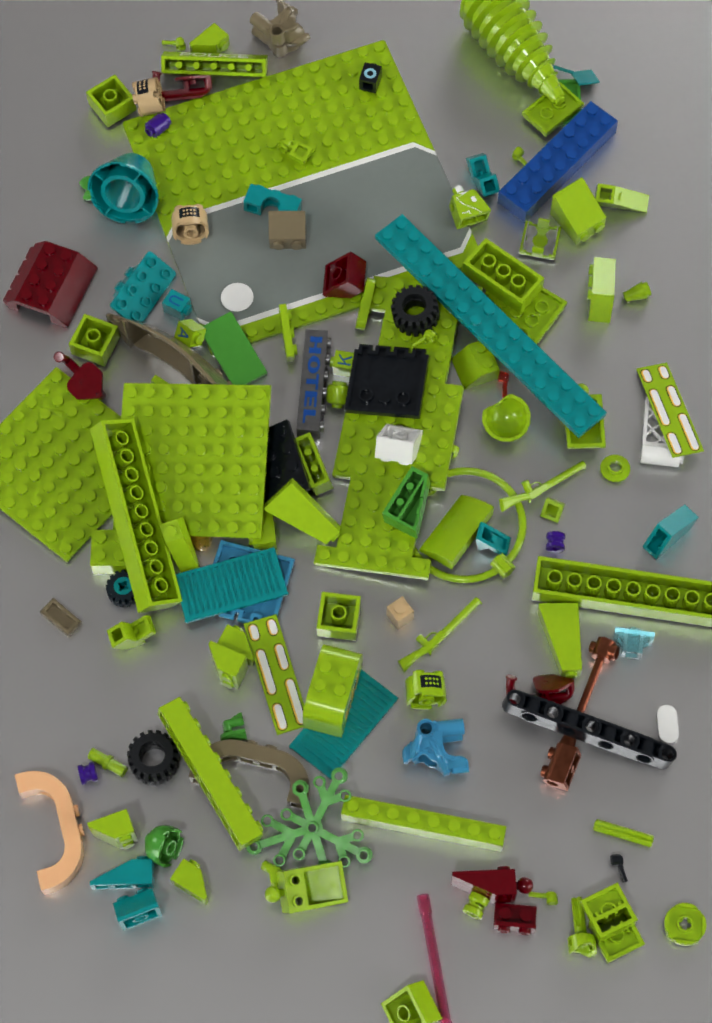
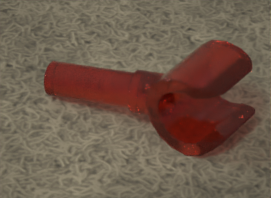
M500 371L498 382L503 383L502 394L504 398L507 396L509 374Z

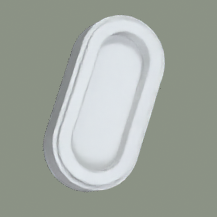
M662 705L656 713L658 738L662 743L672 745L679 737L677 711L671 705Z

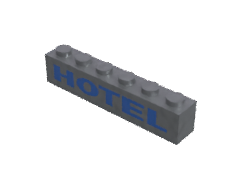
M306 329L296 428L297 437L310 432L313 439H320V432H324V421H321V416L325 415L326 404H323V398H326L327 387H324V382H328L329 371H326V365L330 364V354H327V349H331V338H328V330Z

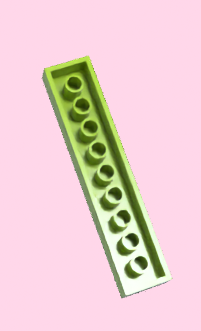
M134 418L100 421L90 429L137 611L142 613L172 608L183 601L170 552L159 526L162 522Z
M538 556L532 593L533 601L578 603L580 608L712 627V581Z

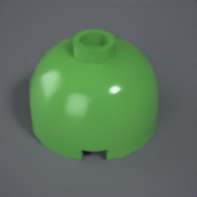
M170 825L155 827L145 837V853L147 857L161 867L171 866L172 864L169 862L172 859L176 860L182 850L184 842L183 838L180 837L182 831Z

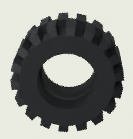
M409 285L408 289L404 287L401 289V293L397 292L395 294L396 298L392 299L391 310L397 329H400V332H406L408 336L414 334V337H417L421 333L423 336L424 332L428 329L433 330L432 326L436 327L437 320H439V308L437 298L431 290L428 291V288L425 286L421 288L420 285H416V287ZM415 306L425 308L424 311L418 315H409L406 313L410 308Z
M148 730V734L140 733L141 737H135L133 739L134 743L129 745L130 751H127L128 764L132 773L145 784L150 782V785H155V782H159L160 785L163 784L164 779L169 781L171 779L170 775L176 774V768H179L180 760L178 749L172 738H169L167 733L162 734L159 730H156V733H153L152 730ZM159 749L165 753L163 761L156 766H147L142 763L143 756L149 750Z

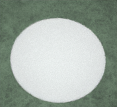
M232 283L222 291L221 302L228 310L238 312L247 309L252 304L254 296L249 286L243 283Z

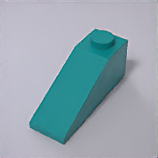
M138 856L137 859H131L91 880L90 886L92 890L154 888V863L147 856Z

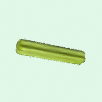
M596 819L593 827L594 831L647 847H651L654 840L653 835Z

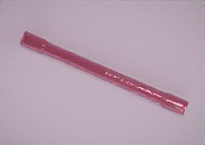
M421 894L417 896V901L423 923L438 1011L442 1017L440 1023H452L433 926L429 894Z

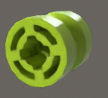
M472 891L468 897L469 902L465 904L462 911L474 919L481 920L484 914L483 909L487 907L490 900Z

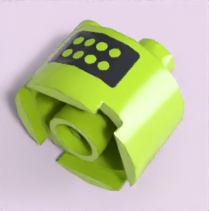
M415 670L412 672L413 675L405 680L407 705L410 704L411 708L429 710L432 709V705L438 704V707L446 704L445 678L442 671L425 673L424 670Z

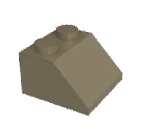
M269 211L270 249H306L305 211Z

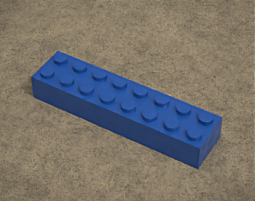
M590 101L499 190L497 203L523 223L528 221L616 133L618 120Z

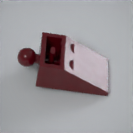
M501 866L497 870L452 872L451 877L452 886L468 893L472 891L487 897L490 900L489 902L493 904L514 903L517 890L522 894H528L533 889V882L530 878L522 877L516 882L515 869H510L509 866Z

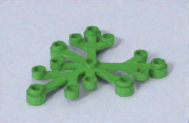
M341 767L335 768L331 773L332 782L328 790L325 786L326 779L323 776L314 778L313 784L318 789L321 803L314 816L307 797L309 784L304 780L296 781L292 786V791L296 796H299L305 819L293 813L290 808L283 809L280 816L283 820H290L301 827L292 829L275 820L272 815L266 814L261 818L262 825L265 827L270 826L280 831L281 834L255 842L258 845L257 850H252L250 845L246 847L247 851L252 855H257L265 847L284 842L279 854L273 858L274 864L281 867L286 863V857L296 837L304 835L299 847L293 851V857L296 860L305 858V851L312 840L319 861L318 864L332 862L326 858L320 838L322 837L335 844L339 856L338 861H341L343 857L348 859V864L343 865V868L348 867L351 863V859L347 856L346 851L356 855L360 863L371 861L373 852L369 847L363 846L359 848L350 843L352 841L359 842L364 838V832L361 829H355L352 833L338 837L323 829L321 822L329 805L341 801L347 802L351 799L352 794L347 789L335 794L339 785L347 781V771ZM337 772L342 773L343 777L341 780L336 779L335 775ZM318 778L323 780L322 786L316 784ZM299 784L303 785V792L297 791ZM343 792H347L349 794V798L347 800L342 798ZM288 810L290 812L289 818L284 817V811ZM265 817H270L271 823L269 825L265 824ZM310 824H314L316 826V830L314 832H311L309 830ZM356 831L361 833L360 839L354 837ZM297 850L302 851L303 856L301 858L296 856ZM362 851L367 852L368 857L366 859L360 857ZM278 856L283 858L282 864L276 862Z

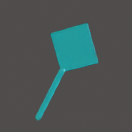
M553 65L554 69L571 74L579 86L600 83L592 70L574 72Z

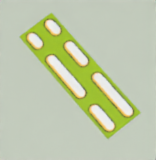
M667 362L637 368L636 370L672 458L703 452L704 449Z
M277 615L244 623L243 625L277 735L302 728L304 702Z

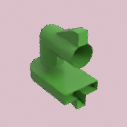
M242 712L222 723L224 733L220 735L221 741L229 739L247 740L245 728L232 730L234 727L244 725Z

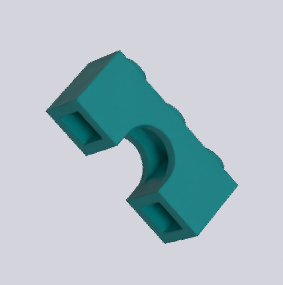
M250 184L243 201L244 211L260 216L264 208L268 206H274L278 208V211H301L302 209L301 198L281 193L278 190L267 189L262 185Z

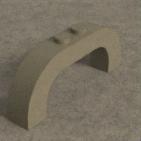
M229 739L211 744L210 747L213 752H217L220 756V764L228 761H238L283 773L290 781L287 806L302 809L299 796H296L292 791L293 784L298 780H304L309 784L307 797L310 801V783L307 772L303 765L291 754L278 750L273 745H258L257 742L252 740L244 742ZM190 770V782L199 784ZM299 784L297 786V791L303 792L304 787L303 785Z

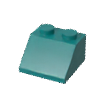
M142 888L135 895L130 897L128 895L122 896L117 899V902L113 903L117 920L123 931L162 916L152 888Z

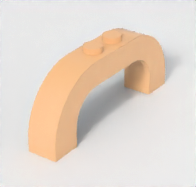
M26 771L15 774L19 795L22 799L34 795H45L55 802L65 844L64 854L59 862L51 867L37 871L41 891L44 895H47L67 886L78 874L84 858L82 836H85L83 825L78 824L77 817H80L78 805H74L65 785L49 773Z

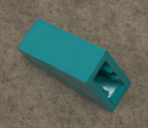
M683 505L656 525L642 547L657 560L693 527L699 517L686 505Z

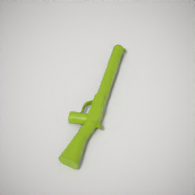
M585 462L577 463L542 484L540 482L530 484L528 480L521 482L525 493L499 499L501 511L504 512L521 501L528 500V503H530L532 499L538 497L551 487L582 469L586 470ZM535 483L539 484L538 486L532 489L531 485Z
M475 597L438 633L431 632L426 638L420 634L416 641L423 647L397 661L402 671L405 673L423 655L429 653L431 656V652L479 604L482 605V602ZM431 634H436L430 641L427 640Z

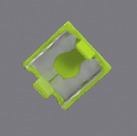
M539 218L538 224H533L528 219L525 222L519 254L555 261L561 232L559 224L558 226L550 227L549 219Z

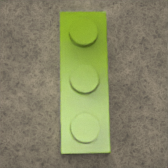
M279 304V317L287 363L294 362L295 355H298L296 344L292 343V338H295L294 328L290 327L289 320H292L291 310H287L286 304Z

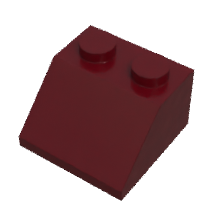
M350 251L326 264L323 296L352 298L364 292L366 261Z

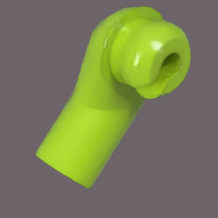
M265 860L261 865V870L269 873L271 886L278 887L276 872L282 871V869Z

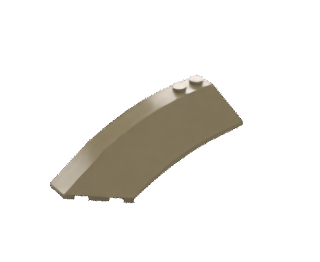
M108 313L106 315L107 322L118 326L120 338L130 348L134 346L167 363L192 384L233 385L229 380L226 381L222 377L223 375L217 367L213 368L196 351L166 332L151 325Z

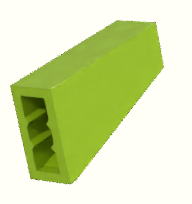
M293 478L264 505L266 512L324 544L330 541L334 542L340 536V525Z
M539 603L538 616L560 676L571 679L581 676L582 659L578 603Z

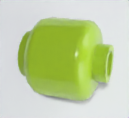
M332 381V384L327 386L326 401L332 404V408L342 409L343 405H345L348 391L347 382Z

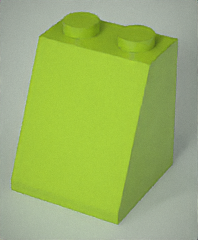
M582 177L553 194L550 215L575 244L581 241L585 242L592 234L599 233L605 228L606 216Z

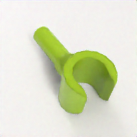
M178 37L173 41L162 40V45L176 46L178 51L186 49V43L182 37Z
M516 147L512 158L515 161L519 160L525 166L527 162L522 157L524 150L521 147Z
M428 329L420 339L411 345L414 348L426 340L433 343L437 340L438 336L433 330Z
M555 892L529 893V897L546 899L547 905L558 904Z

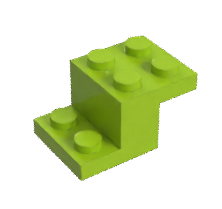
M618 882L580 901L590 921L588 928L591 934L595 936L596 943L607 964L645 945L635 926L638 919Z

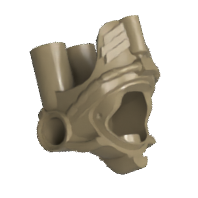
M276 0L278 16L270 21L258 11L253 13L250 17V23L254 26L251 33L269 46L275 57L282 58L287 53L299 49L311 37L308 33H305L299 23H296L298 9L290 6L283 0Z

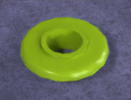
M609 455L602 460L600 469L603 477L608 481L621 482L629 476L630 464L623 456ZM613 464L619 465L621 470L613 471L610 466Z

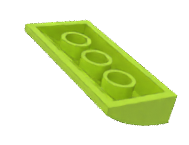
M461 495L419 551L452 570L475 540L480 522L487 524L493 516L494 506L479 499Z

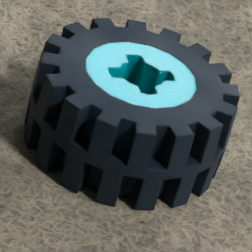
M121 570V573L116 571L115 575L112 574L110 580H107V595L114 605L130 607L131 603L133 605L136 603L128 573L125 570Z

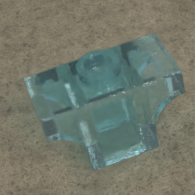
M615 627L613 641L620 645L621 657L640 660L643 649L652 646L655 632L640 631L636 627L628 629Z

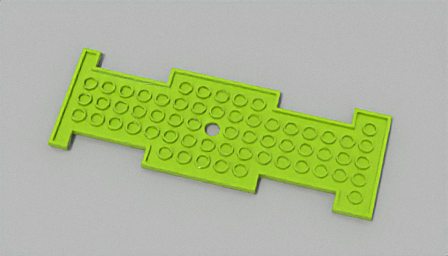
M374 276L373 279H376L369 312L384 313L378 345L391 346V352L394 351V347L410 348V353H412L413 347L411 344L420 339L422 333L414 337V334L408 336L406 332H400V329H397L393 320L391 304L392 299L396 298L395 294L397 292L401 293L402 288L408 289L409 285H413V287L420 285L421 288L424 286L418 280ZM438 300L439 320H437L436 327L432 326L433 331L438 336L437 340L433 343L426 340L414 347L426 349V355H429L420 419L345 413L332 473L333 478L350 480L340 526V536L338 537L336 547L317 545L314 559L315 566L422 580L429 579L431 559L413 557L417 539L385 523L382 512L411 466L429 475V490L445 492L464 386L446 384L458 320ZM415 306L410 308L406 313L409 315H418L422 313L425 308ZM386 424L402 425L408 428L423 430L417 457L412 464L401 465L396 461L384 462L379 458H375L376 437Z

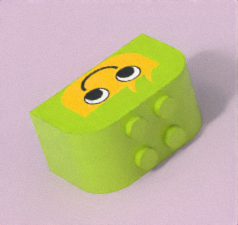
M323 644L304 705L303 728L342 738L363 666V654Z

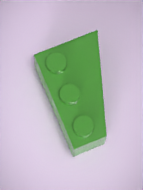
M411 466L382 512L385 523L418 539L430 488V479L427 473Z

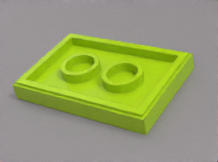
M561 82L559 84L565 94V101L557 106L545 95H542L522 111V116L545 137L584 107V102Z

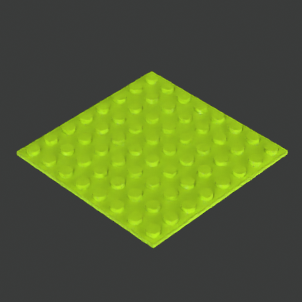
M55 367L0 424V510L68 563L91 538L92 530H99L112 516L90 429L100 421L120 420L121 416L99 399H76L67 388L70 377ZM37 406H41V407H46V408L40 410V409H38V408H36V407H37ZM47 408L64 411L63 416L59 417L51 414Z
M124 383L121 419L134 418L162 523L183 516L189 535L192 537L262 539L271 385ZM113 521V530H116L115 523Z

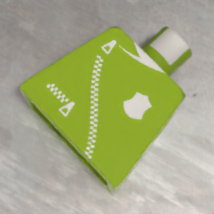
M461 185L453 188L452 192L454 195L449 203V208L457 229L488 220L491 209L476 190L464 191Z

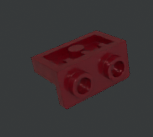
M495 903L493 929H498L497 932L499 933L518 931L520 935H531L536 930L537 907Z

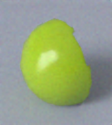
M509 394L495 405L483 410L482 423L485 431L492 438L501 442H513L527 432L531 413L528 405L520 397Z

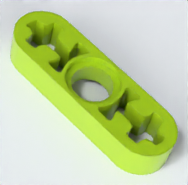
M368 277L366 279L355 329L363 331L365 329L376 279Z

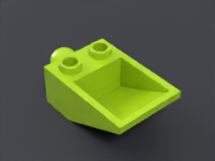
M578 384L587 394L589 393L587 385ZM602 394L589 395L603 408ZM604 418L580 438L564 425L567 449L606 448Z
M342 861L277 871L278 887L270 886L265 891L266 900L271 903L280 900L282 913L288 914L348 902Z

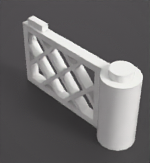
M646 396L640 463L679 467V464H683L684 456L672 458L664 436L661 437L656 432L660 428L659 424L653 428L648 423L651 418H654L656 421L657 419L654 411L649 407L650 402ZM650 434H653L658 440L655 442H648L646 441V438Z

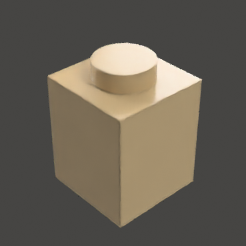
M402 596L387 606V616L397 630L414 620V610Z

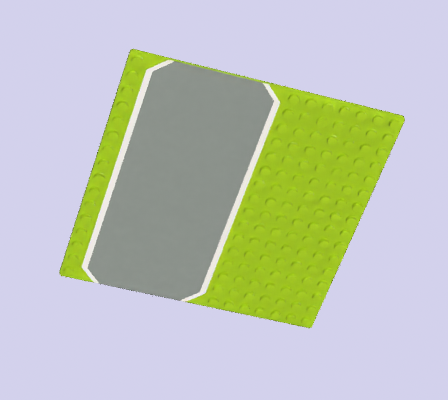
M384 40L218 91L202 98L170 106L161 113L144 117L139 116L123 122V127L133 153L145 157L153 167L159 196L156 213L199 324L204 326L232 312L250 344L282 334L279 304H286L287 310H291L292 320H289V324L294 330L358 309L363 292L352 298L323 296L325 265L350 251L366 261L365 282L367 277L373 279L374 276L417 280L375 239L376 233L401 214L460 271H463V262L478 247L469 226L457 229L449 208V203L454 195L452 187ZM365 62L382 66V77L376 93L359 89V78ZM165 113L171 120L169 128L157 138L148 136L145 132V123L157 114ZM284 138L289 139L293 146L299 141L313 148V152L305 165L288 158L289 152L282 153L278 149L280 140ZM250 184L262 185L267 189L278 190L281 193L295 195L302 199L301 211H305L306 249H270L269 211H278V208L268 206L264 208L261 216L244 211L243 201ZM201 204L208 217V237L201 239L202 242L199 244H181V240L177 239L176 241L172 233L171 217L174 208L178 205ZM232 283H243L249 286L253 292L252 304L243 311H230L221 302L222 291Z

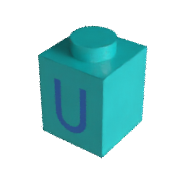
M173 289L170 290L162 302L163 311L179 320L189 316L192 311L190 298Z

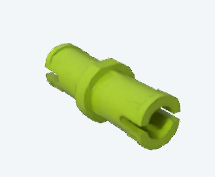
M92 748L88 754V759L102 766V769L112 771L121 777H124L128 770V766L115 760L114 756L106 755L95 748Z

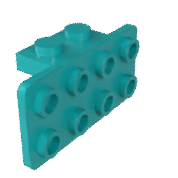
M147 252L138 265L127 269L124 273L126 276L124 280H120L114 287L116 291L112 296L115 298L110 303V308L121 317L142 323L172 282L176 272L153 252Z

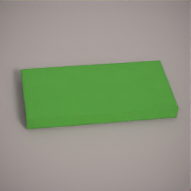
M232 312L203 326L206 328L205 342L227 379L233 385H249L268 374Z

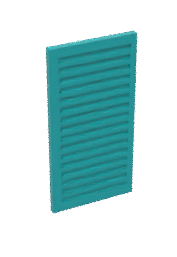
M274 547L175 574L183 601L181 606L186 624L289 595Z
M361 669L342 738L304 728L289 745V748L331 780L332 771L345 764L399 698Z

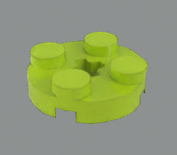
M679 903L672 907L665 915L664 930L667 938L675 944L691 946L698 943L705 934L706 919L695 905ZM683 919H686L687 923L691 925L686 930L679 925Z

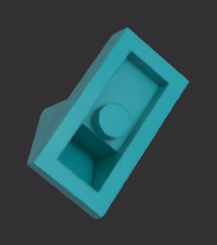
M480 522L476 536L477 549L479 551L489 549L497 554L503 553L507 555L511 537L484 522Z

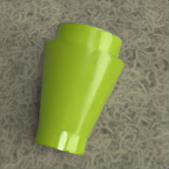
M641 281L623 292L626 303L648 299V296H651V290L647 282L642 283Z

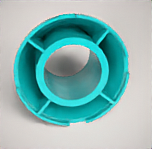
M126 153L102 164L93 171L88 181V190L93 205L104 216L116 222L124 224L126 222H135V224L144 222L154 214L158 206L159 196L153 167L145 157L139 154Z

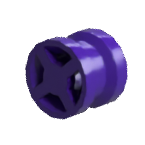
M559 531L548 532L546 534V539L548 540L546 550L552 553L565 551V545L563 544L565 534Z
M89 762L86 766L78 765L82 785L87 784L88 781H98L94 762Z

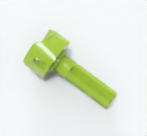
M582 897L572 898L575 934L567 938L569 954L575 952L590 958L597 954L595 936L587 933L585 911L580 904Z

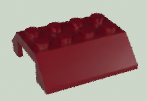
M48 241L35 243L34 247H30L25 257L27 260H24L17 272L19 275L15 276L10 286L11 290L7 291L3 302L8 305V308L19 311L20 305L49 315L51 323L68 328L98 267L77 251Z

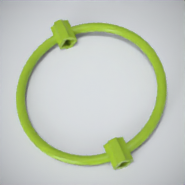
M470 467L449 469L448 477L458 475L483 477L500 486L509 496L517 495L506 481L486 470ZM430 489L427 497L432 496L437 491ZM522 502L515 504L519 520V530L514 547L507 557L503 553L497 555L490 563L492 569L476 575L460 576L443 572L431 565L430 574L454 583L480 582L497 574L504 579L512 574L515 570L512 562L520 552L526 535V515ZM415 546L413 557L423 558Z

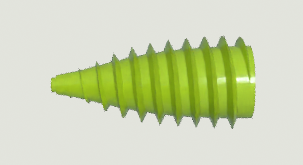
M462 0L460 4V17L464 20V27L471 31V35L475 40H479L480 47L487 50V55L495 59L499 67H505L506 74L515 75L516 81L521 83L527 82L529 88L538 89L539 93L545 95L553 104L557 106L565 101V94L556 76L558 72H555L553 68L556 59L549 58L553 46H544L548 34L546 32L539 33L542 29V22L534 21L536 11L528 10L530 1Z

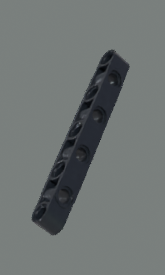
M514 689L508 692L502 702L504 711L511 715L644 764L666 769L677 757L674 747L539 696ZM510 699L514 700L517 704L511 703ZM548 713L553 714L555 718H551ZM586 727L591 728L592 732L588 731ZM624 741L629 742L630 746L626 745Z

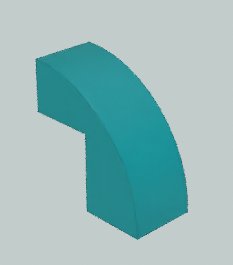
M481 153L466 158L471 177L479 193L483 197L498 193L500 188L497 176L490 172L486 154Z

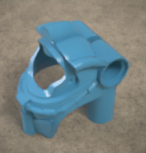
M463 718L444 721L423 719L419 721L414 740L406 745L402 751L403 763H424L428 767L435 768L441 772L444 777L450 775V772L452 774L469 772L468 760L462 756L449 755L443 746V743L463 741V735L465 734Z

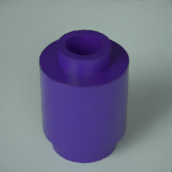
M165 113L157 114L145 123V132L148 136L157 138L171 125L170 118Z

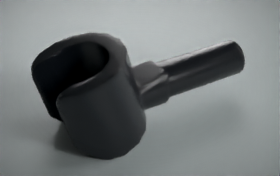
M620 854L611 855V866H618L623 883L627 882L628 880L623 869V857Z

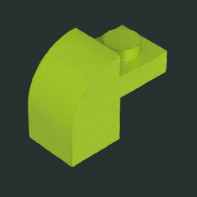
M144 615L133 623L120 622L108 629L107 633L112 648L126 650L145 644V639L156 634V630L151 616Z

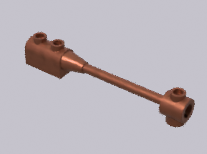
M598 637L597 642L592 641L590 643L589 652L592 653L591 657L596 661L577 711L585 712L603 663L608 664L611 660L616 661L618 659L620 647L616 642L606 637ZM564 735L560 742L557 743L556 748L550 747L548 751V759H551L549 766L543 765L541 769V777H544L543 781L546 784L568 791L581 758L578 747H575L577 739Z

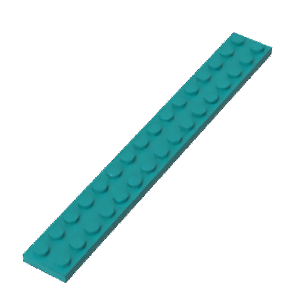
M403 214L375 234V239L423 286L427 287L428 291L431 290L437 300L578 438L606 416L607 412Z

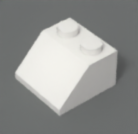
M386 424L376 437L375 458H379L384 462L396 461L401 465L412 464L417 457L423 430Z

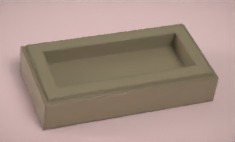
M54 598L40 611L41 615L67 637H70L82 625V622Z

